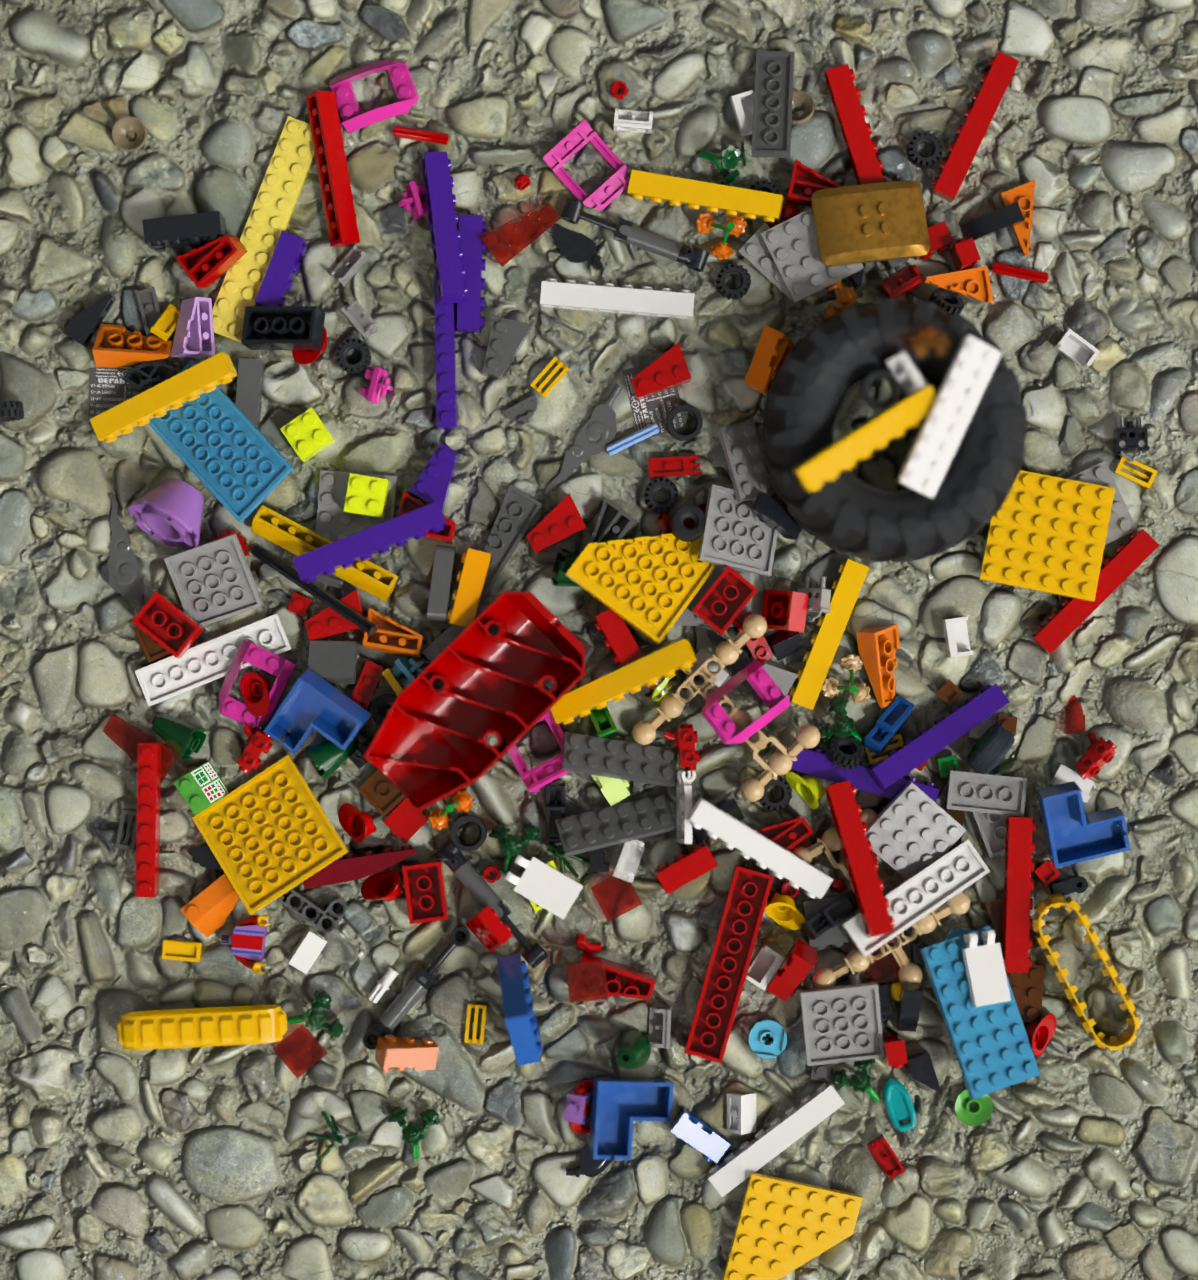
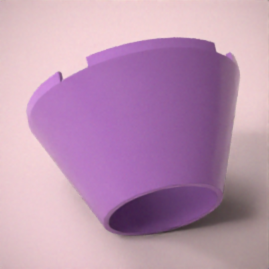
M168 478L129 506L128 513L136 518L135 524L161 543L170 547H174V545L181 546L184 551L196 548L199 544L204 498L190 484L176 478Z

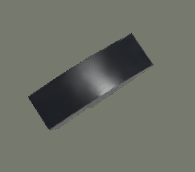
M1016 202L961 225L967 240L973 238L976 241L1023 223L1024 218L1019 204Z
M759 492L751 509L769 528L776 529L784 538L797 540L802 528L797 524L787 508L764 493Z
M552 781L546 784V843H561L555 820L566 817L565 781Z
M852 889L847 891L800 924L810 940L817 939L859 908L855 893Z
M902 983L896 1031L916 1032L923 994L921 983Z

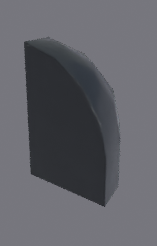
M779 631L766 637L768 645L772 646L774 656L779 661L795 652L801 637L799 632Z

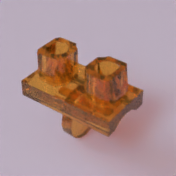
M928 324L927 330L920 331L919 337H911V343L917 358L927 357V348L933 347L935 356H946L947 346H950V339H948L947 334L941 335L940 329L933 330L932 324Z

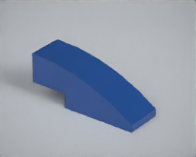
M898 695L877 720L876 726L865 737L864 746L880 756L901 729L915 705Z

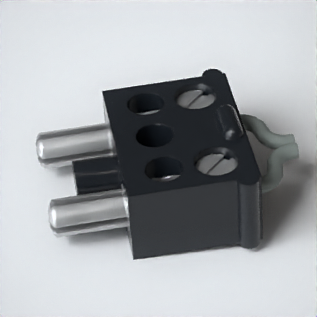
M1118 416L1117 428L1113 431L1114 449L1112 452L1114 454L1120 453L1129 462H1134L1135 458L1140 457L1142 453H1146L1150 449L1148 446L1147 428H1143L1142 416L1136 417V428H1133V421H1128L1127 428H1124V417ZM1123 453H1139V454H1138V455H1134V456L1132 457V459H1131L1130 456L1124 455Z

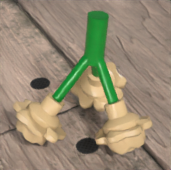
M849 654L846 657H842L840 666L844 668V671L850 673V683L841 686L839 680L830 676L828 679H825L821 688L825 697L833 700L839 696L840 690L849 689V699L856 705L859 703L865 704L871 698V689L866 686V683H854V673L856 670H861V665H863L858 655Z

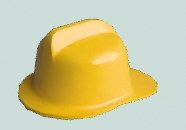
M776 892L770 904L765 907V914L781 927L788 930L802 928L800 924L805 921V917L796 909L795 901L792 897Z

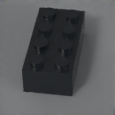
M220 211L142 220L145 243L155 252L166 251V248L182 250L185 249V246L190 245L193 248H199L204 246V244L227 235L226 221Z
M245 306L241 344L250 350H321L325 313L317 306Z

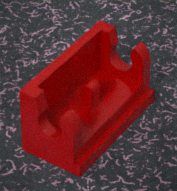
M914 264L882 282L879 286L887 298H899L922 284L924 277Z
M883 1135L866 1144L887 1178L893 1179L895 1174H902L906 1171Z

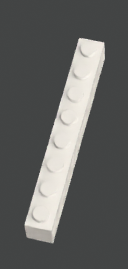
M550 278L541 283L540 307L680 319L693 318L695 294L691 293L690 290L672 292V289L660 288V291H657L647 286H643L641 289H634L632 285H622L621 288L615 287L611 283L597 286L594 282L576 284V281L565 280V283L557 282V279Z
M701 797L688 815L692 826L699 830L701 827L708 831L706 834L714 839L721 838L724 840L723 844L732 850L734 847L739 849V854L747 859H750V857L757 860L756 864L763 869L767 867L772 869V874L780 879L783 877L790 880L788 883L796 889L802 887L806 890L805 894L813 899L815 897L822 899L833 881V878Z
M830 1082L819 1085L816 1088L817 1092L811 1096L808 1094L801 1099L800 1105L796 1108L795 1106L790 1107L785 1112L786 1115L781 1119L778 1117L770 1123L771 1127L765 1131L764 1129L760 1130L755 1134V1139L750 1143L749 1141L744 1142L739 1147L740 1150L735 1154L733 1152L724 1158L725 1162L719 1166L716 1164L709 1169V1174H707L708 1180L721 1197L747 1179L751 1172L755 1173L845 1104Z

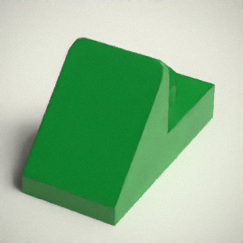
M607 707L597 710V708L590 710L591 714L589 716L599 738L617 731Z

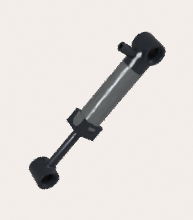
M567 199L560 216L561 219L572 224H578L580 219L615 232L614 240L624 244L629 243L684 264L694 271L703 272L709 257L707 251L687 246L645 230L620 218L618 225L583 212L585 207L583 204Z
M448 839L435 850L438 857L450 868L484 909L489 906V908L496 911L498 918L510 928L511 933L524 947L525 951L522 953V956L533 969L548 957V954L538 942L531 945L508 918V915L512 912L510 908L497 896L451 839Z
M459 925L453 929L451 942L428 969L422 965L369 1028L363 1037V1044L369 1050L377 1048V1043L369 1041V1035L374 1034L377 1037L390 1035L436 981L437 977L434 975V972L457 946H464L468 943L471 934L466 926ZM463 931L466 934V938L460 941L456 938L455 933Z

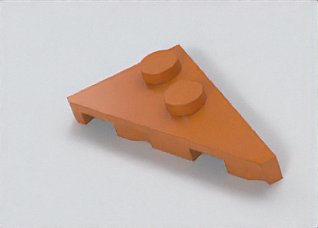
M1035 180L999 194L1004 207L1016 202L1019 204L1024 221L1012 226L1023 257L1029 254Z
M987 266L923 278L924 283L984 303L994 302Z

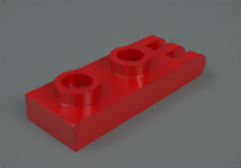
M700 455L648 458L649 478L701 475V470L693 471V468L700 467V463H692V460H699Z
M744 615L740 616L743 622L745 620ZM736 618L734 623L740 633L743 630V624L740 625ZM764 636L750 638L745 643L756 661L764 662L774 656Z
M366 660L350 698L359 706H363V709L366 711L385 667Z

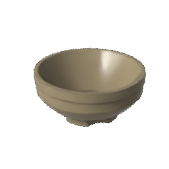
M793 91L792 124H803L813 116L814 100L804 91ZM802 109L804 113L796 117L793 115V111Z
M132 116L122 117L113 126L112 139L116 146L123 151L134 152L144 146L147 140V130L138 118ZM131 131L137 134V139L133 142H129L126 139L127 134Z

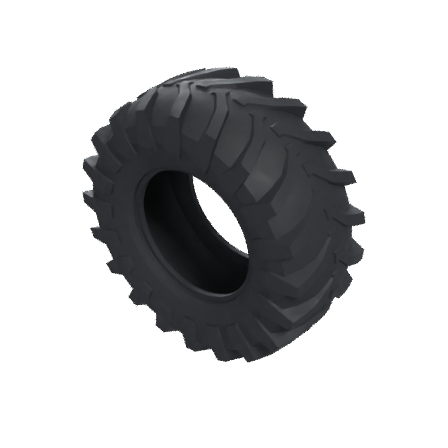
M884 298L878 300V304L871 302L852 305L843 309L837 316L832 315L819 322L791 349L776 372L770 391L767 394L762 416V453L777 497L790 512L797 524L810 535L816 536L818 540L835 551L844 554L850 553L853 557L867 561L908 562L934 556L957 546L977 533L1002 507L1023 465L1025 455L1024 441L1028 426L1025 406H1022L1020 383L1013 368H1007L1000 347L989 336L984 338L971 320L958 313L952 316V314L932 302L918 300L917 304H914V302L897 298ZM966 335L1001 352L933 498L916 490L891 492L874 488L854 476L849 469L846 471L845 469L838 472L839 476L831 481H824L821 483L822 487L814 492L803 489L792 470L835 443L833 419L836 406L843 392L876 370H886L893 373L886 364L888 359L905 350L926 381V385H931L937 396Z

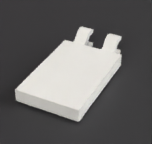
M676 771V842L692 844V825L688 815L692 810L691 783L695 780L696 773L694 771H686L687 775L685 777L684 771Z
M518 854L515 863L526 868L520 878L508 871L505 879L516 885L514 888L515 892L564 920L583 885L534 856L529 861Z
M994 930L981 932L984 942L982 946H977V933L964 935L967 948L962 949L973 1007L1011 1001L1000 943H994Z

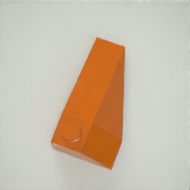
M101 324L92 351L96 367L118 368L169 358L173 343L168 340L166 342L156 336L147 337L141 335V332L137 330L134 332L128 331L126 327L121 325Z
M898 624L868 627L856 632L858 651L880 708L892 704L895 700L896 679L894 677V668L898 667L895 654L900 644Z
M224 873L180 909V911L195 928L208 938L225 923L240 897Z

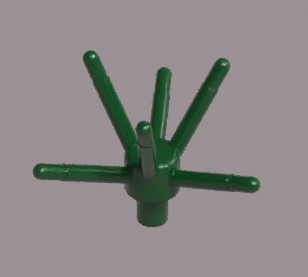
M549 844L547 851L554 853L555 857L559 859L560 870L564 875L565 864L576 878L579 877L566 860L567 857L587 864L590 863V860L577 855L565 857L562 845L557 847Z
M322 1111V1115L332 1131L330 1136L312 1132L306 1133L307 1136L328 1139L331 1143L317 1159V1164L325 1158L333 1147L347 1145L348 1139L357 1137V1134L344 1135L341 1133L334 1116H330L329 1119L325 1111Z

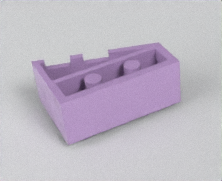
M193 297L182 300L170 357L202 359L214 356L215 344L211 298Z

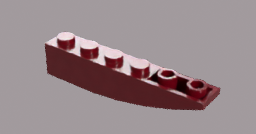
M412 845L401 846V850L393 851V848L382 849V853L374 854V850L365 851L363 856L356 857L355 853L345 854L344 858L335 860L303 881L304 889L344 883L372 875L413 855L418 851L417 847L412 848Z

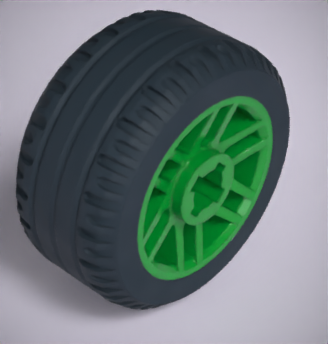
M1000 724L992 725L967 756L968 764L979 771V773L988 774L1008 753L1015 741L1014 735Z

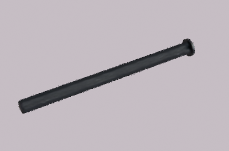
M255 546L251 553L256 558L367 632V636L371 637L377 631V623L373 624L313 582H302L298 572L261 547Z

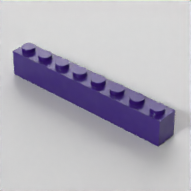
M424 152L421 164L439 304L462 303L464 297L467 296V285L463 281L465 277V268L461 265L463 251L462 248H459L460 231L457 230L456 226L458 223V213L454 211L456 197L455 194H452L454 181L449 171L451 170V159H448L447 152Z
M434 274L437 429L458 430L455 303L439 304L436 276Z
M437 501L295 557L292 560L300 580L311 583L316 581L319 575L324 574L328 576L335 573L337 568L342 567L346 569L353 566V562L361 560V562L372 558L371 555L377 552L379 555L389 552V548L392 546L402 547L408 544L407 541L415 538V540L426 537L425 533L433 531V533L444 530L443 526L447 524Z
M997 683L992 687L990 684L986 685L980 690L982 694L977 697L973 694L965 700L966 705L960 708L958 705L950 710L951 715L946 719L944 716L934 722L935 726L929 729L928 726L918 733L920 737L914 740L912 737L903 743L904 748L899 751L896 748L888 753L889 758L884 762L880 759L872 764L873 769L869 772L882 791L1007 705L1010 701Z
M804 748L796 756L797 761H792L791 769L836 783L850 780V784H853L856 789L889 799H894L910 780L935 802L940 790L935 788L936 784L924 781V784L916 783V778L906 776L905 779L900 778L882 791L869 772L873 769L870 764L868 768L861 766L862 762H860L858 767H854L853 770H850V768L844 770V767L838 769L839 765L833 766V761L829 762V757L824 755L825 751L814 748L813 751Z

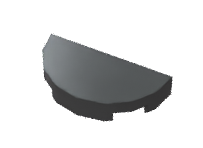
M533 394L501 412L507 419L513 422L526 421L534 415L537 409L536 395Z

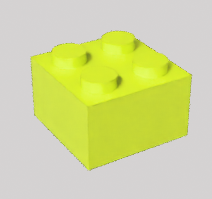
M312 407L280 428L304 463L335 442V439Z
M350 473L344 512L384 519L390 481L388 479Z

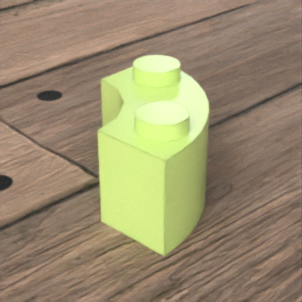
M591 775L610 806L631 795L627 789L630 786L627 780Z

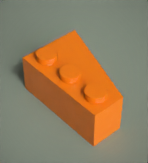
M764 325L751 365L745 376L744 383L749 388L765 395L770 391L776 372L785 357L795 346L784 333Z

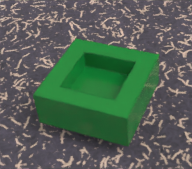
M956 755L936 759L940 778L949 776V770L959 771Z

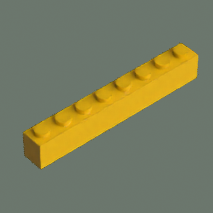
M631 170L627 192L635 200L643 201V198L651 199L650 202L658 204L666 201L671 206L680 207L683 204L688 205V208L693 210H699V207L707 208V212L718 213V210L725 211V214L729 216L742 214L744 218L752 220L760 217L763 218V221L770 223L780 220L784 199L783 195L637 170Z
M220 352L91 418L90 422L97 439L111 443L117 440L118 436L133 432V428L145 426L150 423L151 419L163 417L167 414V411L182 407L186 401H194L200 397V394L212 392L220 384L230 383L233 380L232 378L238 376L229 354Z
M925 385L913 394L907 395L794 468L792 471L803 489L812 492L822 487L821 483L824 481L835 479L839 476L838 472L845 469L846 471L855 466L854 462L858 459H866L875 448H883L892 437L898 438L905 433L904 430L909 426L913 428L922 422L920 419L926 415L928 417L937 398L931 385Z
M264 505L261 506L253 518L250 530L297 556L333 543ZM357 560L349 568L343 569L340 567L335 569L336 572L333 575L387 602L393 592L399 577L368 560L363 562Z
M850 559L841 562L838 569L840 573L839 579H835L831 587L833 591L829 608L831 612L825 613L824 616L820 615L818 619L817 634L813 633L810 644H812L810 652L806 651L802 661L805 664L803 669L799 668L796 679L798 682L796 687L792 686L790 690V702L809 710L814 709L869 570L868 566Z
M682 639L565 694L550 709L556 724L563 723L565 726L573 723L575 717L580 716L582 718L590 715V710L595 708L597 710L603 709L612 700L614 702L620 701L629 692L635 694L641 691V687L646 684L649 687L658 683V679L663 676L666 679L675 675V671L678 669L683 671L693 666L692 663L696 662L697 659L689 640Z

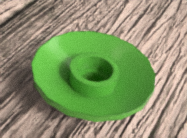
M965 1089L956 1098L955 1112L964 1124L979 1126L990 1118L993 1112V1103L988 1094L976 1099H970L968 1091ZM972 1102L976 1103V1107L974 1109H971L969 1107L970 1103Z

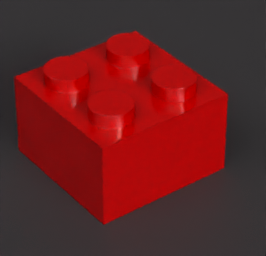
M765 590L762 616L767 621V629L804 632L809 594L793 591Z

